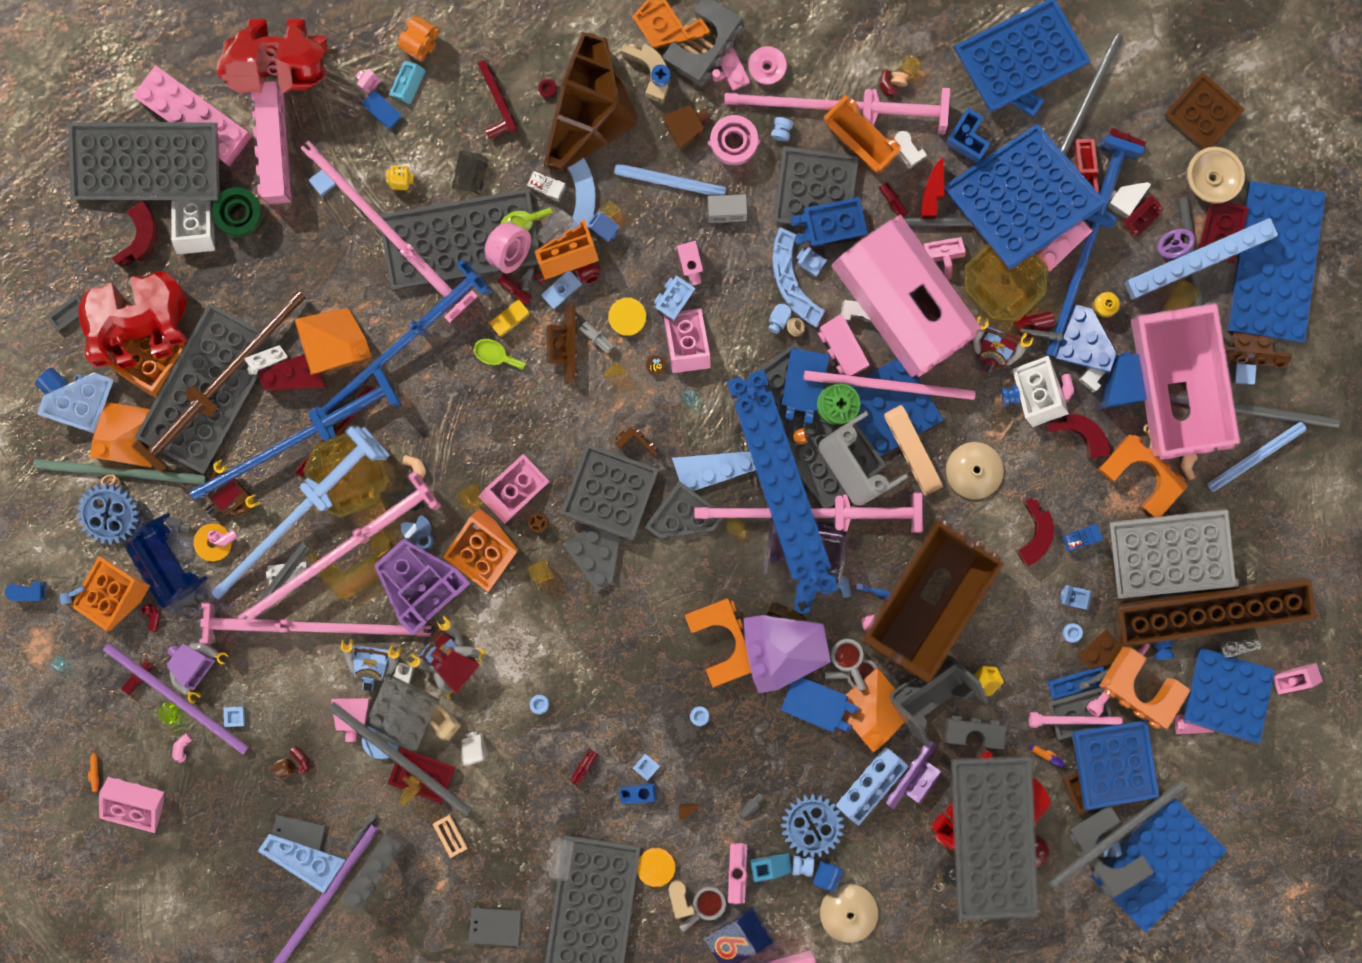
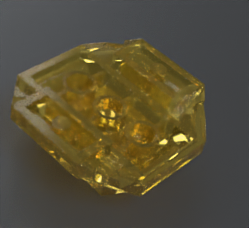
M348 433L313 445L303 470L306 479L310 478L320 484L358 444ZM365 454L349 470L352 473L351 479L345 481L342 477L327 492L333 505L324 511L343 518L377 505L390 481L383 460H371Z

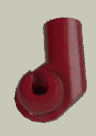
M882 70L879 88L886 96L895 97L897 95V88L890 82L891 71Z
M297 746L292 747L289 753L300 764L297 767V771L301 775H305L310 770V764L304 753Z

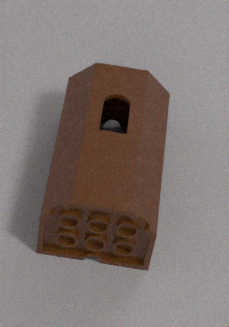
M944 520L932 523L859 639L864 644H869V647L927 683H930L1004 565V562L1000 561L1002 557L994 552H986L984 550L985 546L977 541L969 542L967 540L969 536L961 531H953L951 529L952 526ZM939 568H944L950 572L951 581L934 607L919 596L933 573Z

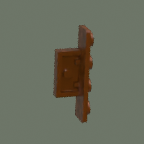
M575 306L564 308V325H547V364H564V383H573L577 378V369L575 368V360L577 358V350L575 349L577 312L575 311Z
M1234 332L1232 335V347L1224 346L1227 362L1287 368L1292 358L1291 353L1273 352L1272 337Z

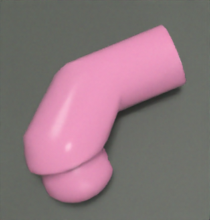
M215 530L208 533L209 541L219 546H225L238 538L234 530L226 534L216 532Z
M187 733L173 745L172 757L179 763L185 761L184 747L192 741L191 736Z

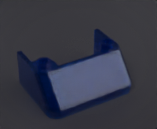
M169 513L143 524L125 543L127 553L143 580L150 585L149 590L162 608L175 603L198 589L208 579L207 576L199 579L192 572L185 573L166 541L169 539L170 530L164 522L170 517Z

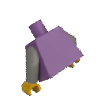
M192 643L189 646L182 644L179 648L176 645L171 646L167 654L172 658L168 662L167 667L170 670L169 674L172 685L182 694H187L189 702L195 703L196 700L192 698V694L197 695L199 698L201 697V693L194 689L215 662L213 658H217L220 664H225V662L220 661V656L225 655L229 657V655L225 652L218 653L216 649L201 643Z

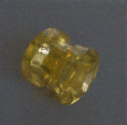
M906 55L904 64L900 65L898 70L901 73L908 74L911 78H915L917 75L916 71L921 67L922 62L913 56Z
M606 199L604 206L599 208L597 212H602L614 221L615 215L619 214L621 209Z

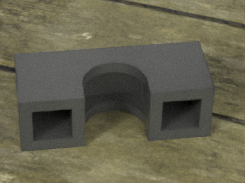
M952 715L951 719L946 718L944 742L965 745L967 735L972 731H979L983 738V747L1004 750L1007 726L1001 725L1002 721L990 720L989 724L982 723L983 719L971 718V721H964L963 717Z

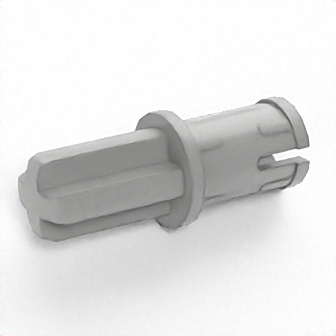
M588 321L583 324L585 327H580L579 331L591 339L592 344L595 343L606 353L612 351L614 344L602 335V331L596 330Z

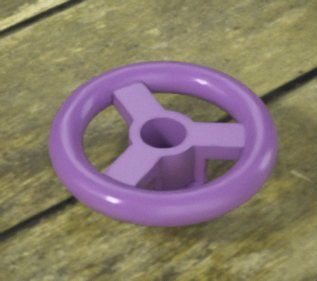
M1187 229L1172 230L1160 239L1158 252L1161 256L1168 259L1182 257L1193 248L1195 236ZM1182 234L1189 237V244L1181 241ZM1174 236V240H1172L1170 244L1164 246L1165 242L1169 238Z

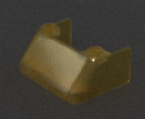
M377 514L370 515L373 521L379 517ZM386 527L382 528L380 533L372 537L370 546L374 554L343 573L334 564H330L318 572L321 579L338 599H349L380 580L374 565L396 546ZM308 552L307 555L312 564L320 560L316 552Z

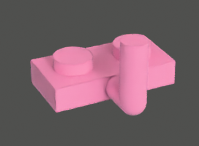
M734 48L728 52L726 51L720 64L722 71L715 69L712 73V79L717 82L726 78L732 91H735L749 84L750 81Z
M962 238L924 243V248L934 262L944 261V276L947 280L951 279V259L965 257L966 252Z

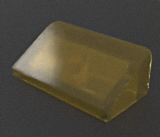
M1181 278L1163 307L1162 312L1190 308L1200 289Z

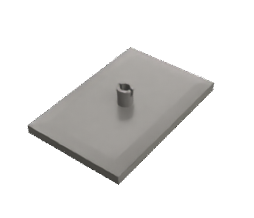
M1228 509L1109 522L1118 599L1236 586Z

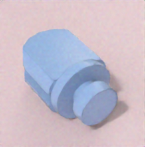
M778 304L775 306L768 321L771 324L768 327L771 332L778 334L780 329L786 327L791 317V309L787 305Z

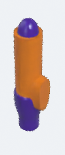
M1030 745L1029 747L1031 752L1047 760L1049 763L1061 768L1063 767L1065 762L1061 761L1055 753L1049 750L1045 751L1036 745Z

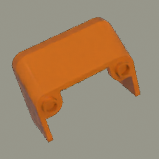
M845 94L824 116V123L875 174L880 176L899 155L901 145L893 138L891 140L886 139L860 114L857 109L859 105L852 98L848 100V96Z

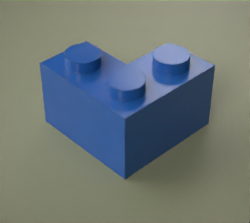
M967 108L945 145L977 164L990 145L988 141L975 134L984 117Z

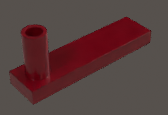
M485 60L478 62L477 64L504 119L485 129L487 137L491 140L508 130L512 134L519 132L520 129L489 63Z

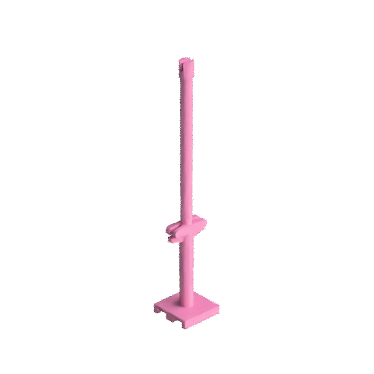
M942 88L940 105L879 102L877 90L866 89L864 102H856L859 105L857 109L863 112V116L873 126L878 113L939 117L938 134L945 135L948 126L950 88ZM725 93L724 101L727 105L743 104L831 110L839 102L838 100L753 96L735 93Z
M307 141L306 144L311 149L308 151L302 146L301 150L332 179L400 250V253L445 298L452 289L318 152L316 147L310 141ZM471 291L463 299L458 300L453 305V309L444 318L451 323L477 298V295Z
M417 472L409 475V478L418 490L364 528L355 530L353 537L254 607L238 616L239 619L248 617L242 624L246 625L254 620L260 613L358 544L367 543L371 536L425 499L430 508L434 510L439 509L442 506L441 503L436 500L431 489L424 483L422 476Z
M922 493L911 494V507H851L847 495H843V497L837 496L835 498V508H811L814 518H835V529L838 531L842 529L847 531L851 519H911V533L922 532ZM695 508V519L771 518L768 508Z
M202 604L201 606L204 608L200 625V627H203L200 643H213L214 630L411 635L403 625L291 622L290 620L258 619L243 625L242 622L246 619L214 618L215 605ZM432 625L422 626L414 635L418 637H431L432 633H424V629H432Z

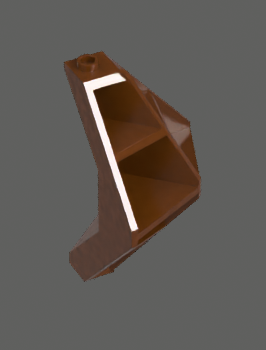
M582 32L562 81L544 158V167L563 172L578 161L588 157L635 128L638 114L613 64L606 38L598 37L594 33Z

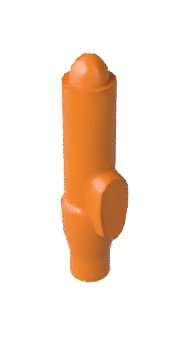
M95 753L90 757V771L88 772V780L91 783L92 792L98 791L99 785L98 757Z

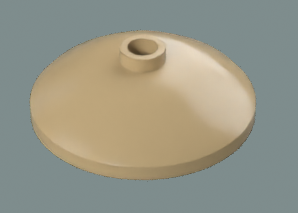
M1205 148L1198 152L1188 165V184L1193 193L1206 202H1227L1240 192L1244 184L1245 172L1241 161L1233 152L1225 148ZM1209 176L1214 177L1215 181H1211Z
M969 442L959 446L952 452L946 464V477L949 485L957 494L967 499H982L991 495L997 490L1003 479L1004 469L1000 456L992 447L984 443ZM975 466L979 467L980 472L978 474L974 473L973 468Z
M842 884L838 886L836 892L829 891L824 897L820 907V918L824 929L831 937L841 942L853 943L863 940L874 930L878 920V907L873 896L865 888L855 884ZM849 912L854 913L851 919L847 918V913Z

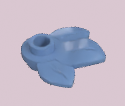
M420 515L416 524H401V531L405 537L404 540L424 551L432 548L434 539L430 534L431 524L427 518ZM423 538L428 540L426 545L421 544Z

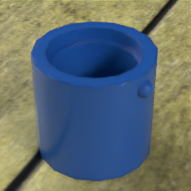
M54 368L47 369L35 382V386L45 395L70 384Z
M820 861L813 884L836 892L844 869L834 864Z

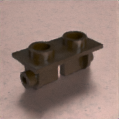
M777 602L771 603L766 614L769 617L787 618L789 620H807L804 614H800L795 610H791L790 615L786 614L788 607Z

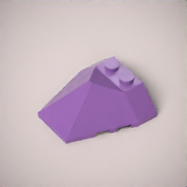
M404 539L374 565L399 622L411 635H414L430 618L470 584L458 569Z
M768 615L744 618L745 642L753 681L758 693L779 690L831 662L824 624L769 617Z

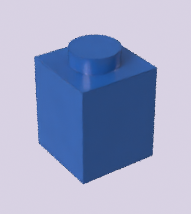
M596 212L587 225L591 232L603 241L608 242L616 237L619 227L602 212Z

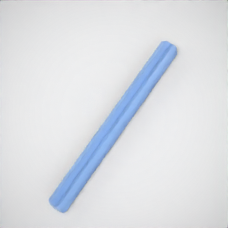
M616 164L614 172L620 176L712 196H724L726 193V188L718 185L622 164Z
M1302 422L1297 423L1207 484L1212 492L1218 490L1307 430L1306 426Z

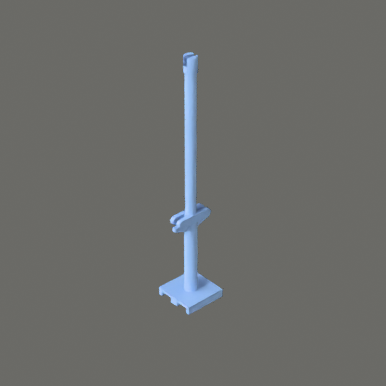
M351 426L346 431L358 446L320 484L307 478L305 480L306 483L300 485V489L306 494L307 498L212 591V594L217 599H221L229 591V588L313 505L321 511L328 510L333 504L327 492L365 454L371 460H386L390 456L366 427L361 429L358 426L356 428Z

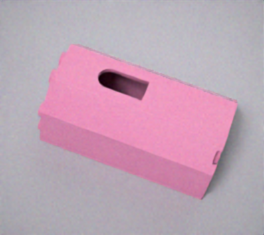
M901 214L858 242L849 252H845L831 265L911 377L916 374L920 377L929 371L933 366L978 335L977 331L981 329L979 323ZM922 284L941 309V318L936 322L928 321L909 296L910 292Z
M1217 304L1138 316L1131 319L1136 354H1139L1147 397L1144 403L1153 457L1159 456L1160 460L1197 453L1215 451L1214 447H1217V450L1234 448V444L1240 443ZM1186 383L1190 415L1184 421H1179L1172 415L1168 384Z

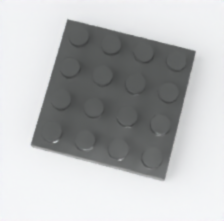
M783 146L773 222L792 225L790 220L792 216L804 214V208L852 199L859 156Z
M586 444L560 516L633 541L659 469Z

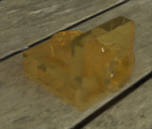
M406 775L403 778L411 786L410 789L406 787L399 795L402 798L398 802L403 807L422 788L419 785L421 782L413 775L411 777Z

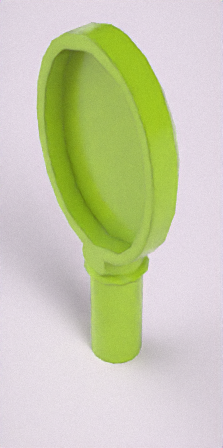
M551 207L536 213L534 212L533 214H529L526 211H515L506 215L502 219L501 224L511 222L529 231L532 228L533 221H538V219L553 213Z
M481 339L474 345L476 357L486 364L498 365L505 362L521 370L525 368V362L506 355L504 347L494 340Z

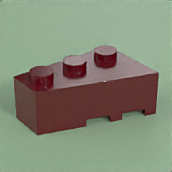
M305 354L257 372L263 389L268 392L328 389L322 372L311 375Z

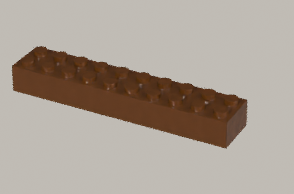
M1306 577L1114 604L1118 642L1123 647L1316 619L1312 581Z

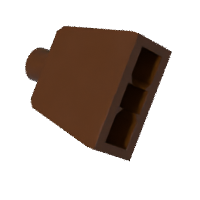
M690 105L664 114L662 121L681 151L704 132L702 122L709 119L710 116L705 108L695 113Z

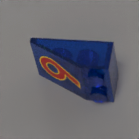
M752 906L703 937L718 963H740L773 944L772 937Z

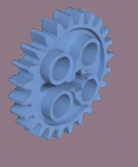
M107 482L102 487L98 483L95 489L91 486L88 492L85 491L82 494L84 498L78 500L81 505L76 507L77 510L81 511L76 514V517L82 518L78 522V524H84L82 531H89L87 537L93 534L94 541L101 538L102 544L106 540H108L110 545L114 542V539L117 543H120L121 538L126 540L128 535L134 533L133 529L138 527L135 522L140 520L138 516H135L141 512L135 509L139 503L132 502L135 496L129 497V490L123 492L122 485L116 489L115 483L110 487ZM97 499H101L104 506L99 505ZM116 503H120L123 506V510L118 509ZM94 517L99 518L101 524L96 523ZM113 521L118 522L120 528L115 527Z
M811 794L810 799L803 795V801L797 797V804L795 805L790 802L792 809H785L788 816H782V819L786 821V823L781 824V827L786 828L782 835H788L785 842L791 841L790 849L796 846V853L798 854L802 850L804 857L808 852H810L812 858L815 852L821 857V851L823 850L829 854L828 847L835 849L833 842L840 843L837 835L843 836V833L839 831L840 828H844L843 824H839L843 817L837 816L840 810H833L835 803L828 805L829 798L822 801L821 795L817 799H815L814 794ZM813 808L821 809L819 817L811 816ZM804 810L807 811L813 823L817 822L815 827L822 838L821 841L817 839L812 828L808 829L810 825L803 814ZM797 817H802L805 820L801 827L794 825V820ZM825 824L831 827L828 834H822L820 831L821 827ZM807 834L814 836V840L810 844H806L803 841L804 836Z

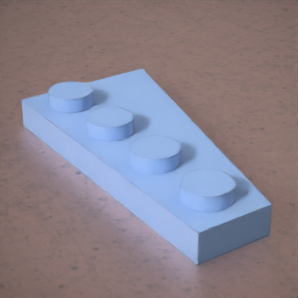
M750 452L672 458L679 480L693 491L755 471Z
M272 834L267 836L258 850L322 893H324L345 862L343 858Z

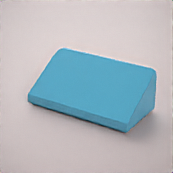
M404 61L389 95L411 104L425 74V69L418 64Z

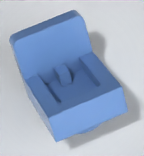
M1065 585V589H1062L1060 595L1061 603L1089 610L1093 592Z

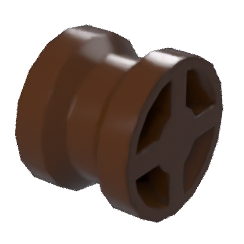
M537 513L530 517L528 524L532 531L542 533L548 528L549 522L546 516Z

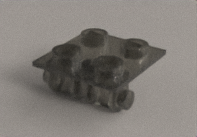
M418 489L380 492L385 510L388 511ZM423 501L409 510L416 511L424 508Z
M1255 628L1215 633L1221 647L1220 653L1225 659L1263 649Z

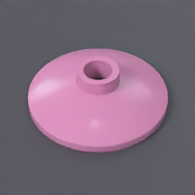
M761 47L754 51L749 59V72L759 83H776L785 74L786 59L774 47ZM768 64L771 68L765 70L764 65Z

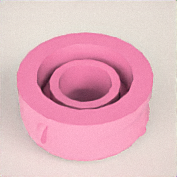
M731 115L720 119L715 124L708 145L711 146L713 154L719 161L735 166L750 160L761 140L758 139L757 130L751 121L742 116ZM731 133L739 134L743 138L742 146L737 149L729 148L725 143L727 135Z
M511 222L502 223L497 226L488 237L485 245L487 262L491 266L497 267L503 273L515 271L523 263L531 245L530 233Z

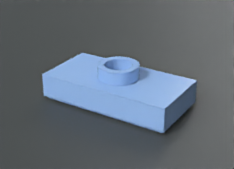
M568 271L541 296L555 310L582 283L571 271Z

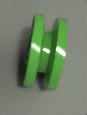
M840 383L826 387L821 391L817 399L818 413L829 424L839 425L848 423L856 418L860 410L859 395L855 389L846 384ZM836 402L841 403V407L837 406Z

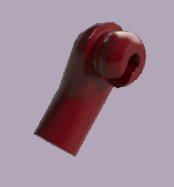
M152 604L144 605L141 611L150 619L148 630L157 632L161 615Z

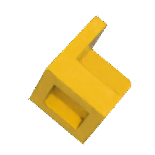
M982 666L973 675L981 682L986 696H992L1004 683L997 667Z

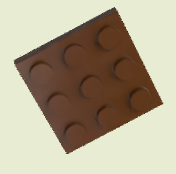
M1202 72L1163 116L1203 150L1212 147L1245 109Z

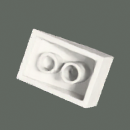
M171 200L172 243L176 254L215 251L211 200Z
M1049 356L1013 369L1025 418L1032 427L1069 414Z

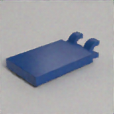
M860 197L804 208V214L792 216L790 219L792 226L804 225L805 234L796 235V245L810 241L811 247L868 234Z
M791 348L781 404L782 406H787L785 420L792 421L794 411L798 410L805 412L804 423H812L814 411L818 412L817 399L824 388V382L803 380L804 371L826 373L829 359L828 354Z
M801 677L791 683L781 711L831 732H835L836 728L850 732L852 725L841 721L845 710L857 714L859 707L847 702L849 696Z

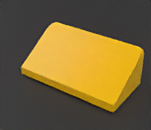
M517 300L491 320L489 324L501 338L527 318L530 313L520 300Z

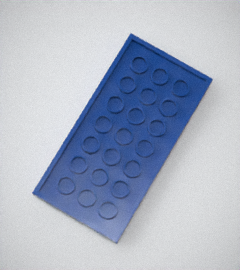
M1254 181L1248 182L1245 206L1249 208L1243 230L1270 218L1278 236L1238 254L1227 332L1261 335L1299 343L1305 342L1326 192Z

